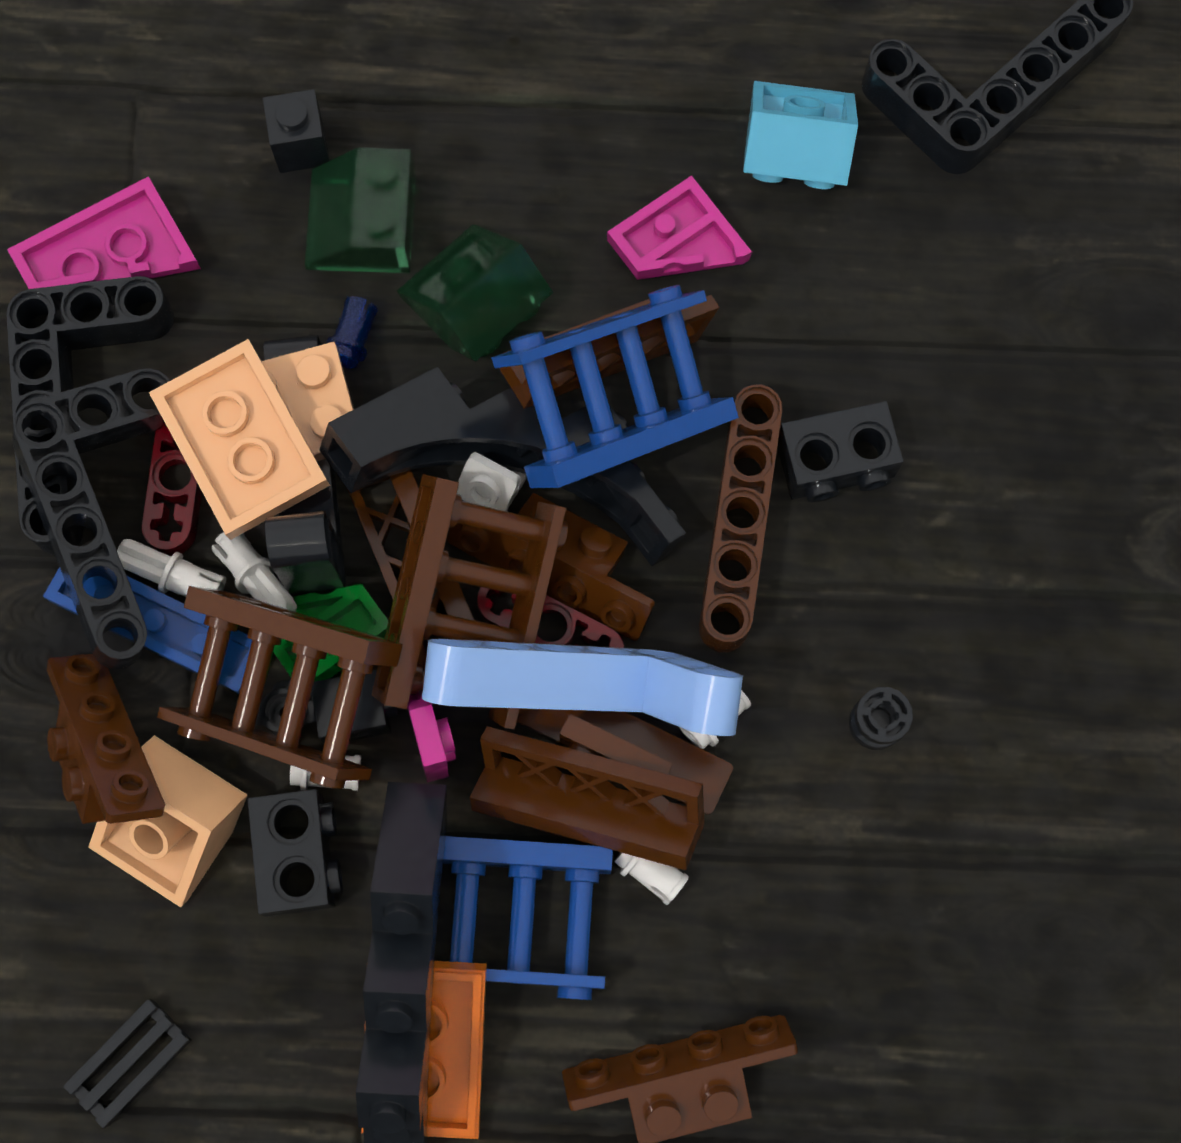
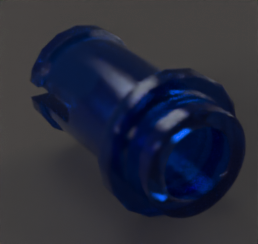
M350 296L345 299L344 308L335 334L329 337L325 343L335 342L342 367L356 368L358 363L364 361L367 356V350L364 346L378 308L371 302L368 304L367 310H363L367 302L364 298Z

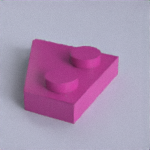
M692 175L607 231V241L637 280L741 265L750 260L752 253Z
M418 690L416 695H410L407 708L428 783L449 777L447 762L456 759V750L447 717L436 720L432 704L422 699L423 691Z

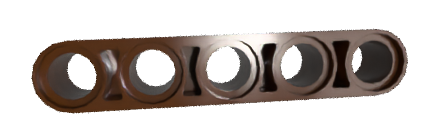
M762 384L750 385L743 388L737 394L735 406L739 418L729 421L699 622V633L704 644L711 650L720 653L731 652L742 645L749 633L754 616L782 417V401L778 394L772 388ZM748 408H758L766 413L769 420L763 424H753L744 418L742 412ZM741 458H751L760 465L762 472L755 476L744 475L737 470L734 462ZM738 508L747 510L752 515L754 524L748 528L736 527L729 522L727 513ZM726 560L738 561L745 567L747 577L740 581L728 580L721 574L719 565ZM719 612L730 613L737 618L740 630L732 635L721 634L714 629L711 617Z

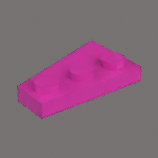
M149 176L7 249L28 289L135 276L151 279L201 269Z

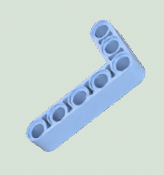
M430 639L428 640L422 699L429 703L459 707L643 712L692 732L714 736L736 735L743 675L677 653L660 650Z

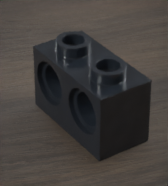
M887 401L781 423L777 448L791 500L806 497L807 501L811 503L825 501L837 496L839 489L859 485L860 491L882 488L891 483V478L895 477L904 462ZM860 441L868 442L876 448L879 457L875 459L862 458L854 450L853 444ZM809 452L819 454L825 460L827 468L820 471L811 470L802 463L800 456Z
M317 789L247 798L258 914L271 917L335 908L334 894L343 892V879L339 859L330 860L328 837L337 836V822L333 802L324 803V795ZM293 810H304L308 816V827L305 833L296 839H286L281 831L283 818ZM299 866H309L314 874L312 889L304 896L293 897L287 889V878L290 872Z

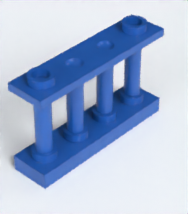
M680 285L656 290L648 294L649 304L544 339L542 331L514 338L509 341L511 351L491 357L494 368L522 365L546 444V448L542 450L544 459L524 466L530 488H560L739 418L733 397L711 398L709 391H703L681 310L707 301L704 290L682 294ZM659 317L682 395L677 400L679 408L670 412H666L665 407H659L637 325ZM616 333L638 414L633 416L635 425L625 429L621 428V424H614L591 343L593 340ZM570 349L593 429V431L588 433L590 442L577 447L574 441L568 442L544 357Z
M446 836L443 864H452L451 874L457 875L450 962L473 963L479 876H485L486 866L509 868L508 878L514 879L507 970L487 969L486 982L558 986L557 998L592 1000V989L605 988V977L587 976L593 884L599 883L600 874H611L613 850L590 845ZM543 870L565 871V881L570 882L564 974L530 972L536 880H542Z

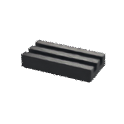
M148 999L63 1087L80 1100L79 1104L96 1117L95 1121L102 1128H106L192 1039L153 999ZM152 1017L157 1023L90 1090L86 1084ZM167 1033L173 1040L106 1107L100 1100Z

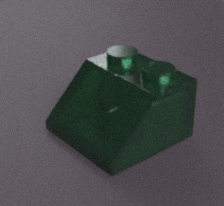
M356 148L312 169L305 255L306 270L410 273L416 182L411 149Z
M473 224L400 287L397 293L451 349L476 362L480 357L494 352L500 346L502 338L517 324L532 318L539 311L541 303L553 291L521 243Z

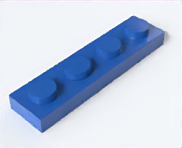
M59 567L43 597L49 602L78 615ZM94 576L83 583L84 590L93 598H107L114 593V586L105 577ZM127 576L146 625L147 638L144 648L198 674L209 626L204 624L206 615L184 608V603ZM117 627L108 630L135 643L131 633L124 628ZM239 630L231 631L218 684L237 694L240 692L252 640L247 638V634Z

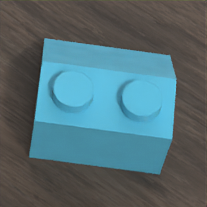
M754 81L743 172L752 173L755 179L770 183L781 182L783 178L804 180V184L816 189H831L835 184L847 186L858 129L855 94Z

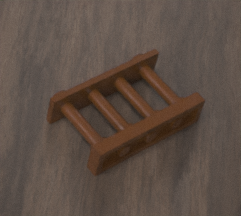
M422 474L384 638L401 643L403 646L397 667L378 665L372 696L384 705L407 709L410 695H416L418 690L423 691L425 668H423L422 662L418 661L423 639L428 640L431 635L456 640L535 643L556 552L562 550L567 538L568 523L564 519L565 507L538 501L535 517L533 518L462 501L461 495L457 494L459 482ZM458 523L528 539L529 543L522 573L449 557L448 551L444 550L449 527L454 528ZM446 579L516 594L509 628L436 613L435 607L431 606L436 583L441 584ZM490 707L488 718L504 728L515 729L518 715H523L526 709Z
M189 586L184 608L205 614L204 624L209 626L189 708L159 707L157 718L179 725L177 733L181 736L201 741H210L211 737L309 771L311 772L309 780L321 786L342 789L344 788L345 781L370 780L372 768L345 759L365 675L372 674L374 665L397 667L403 644L226 590ZM240 625L249 628L247 638L251 639L252 643L233 720L213 714L212 709L231 631H237ZM282 639L293 642L291 652L297 655L276 736L256 729L255 725L274 646L281 645ZM329 653L339 656L337 666L343 669L323 751L299 744L319 659H326V655Z

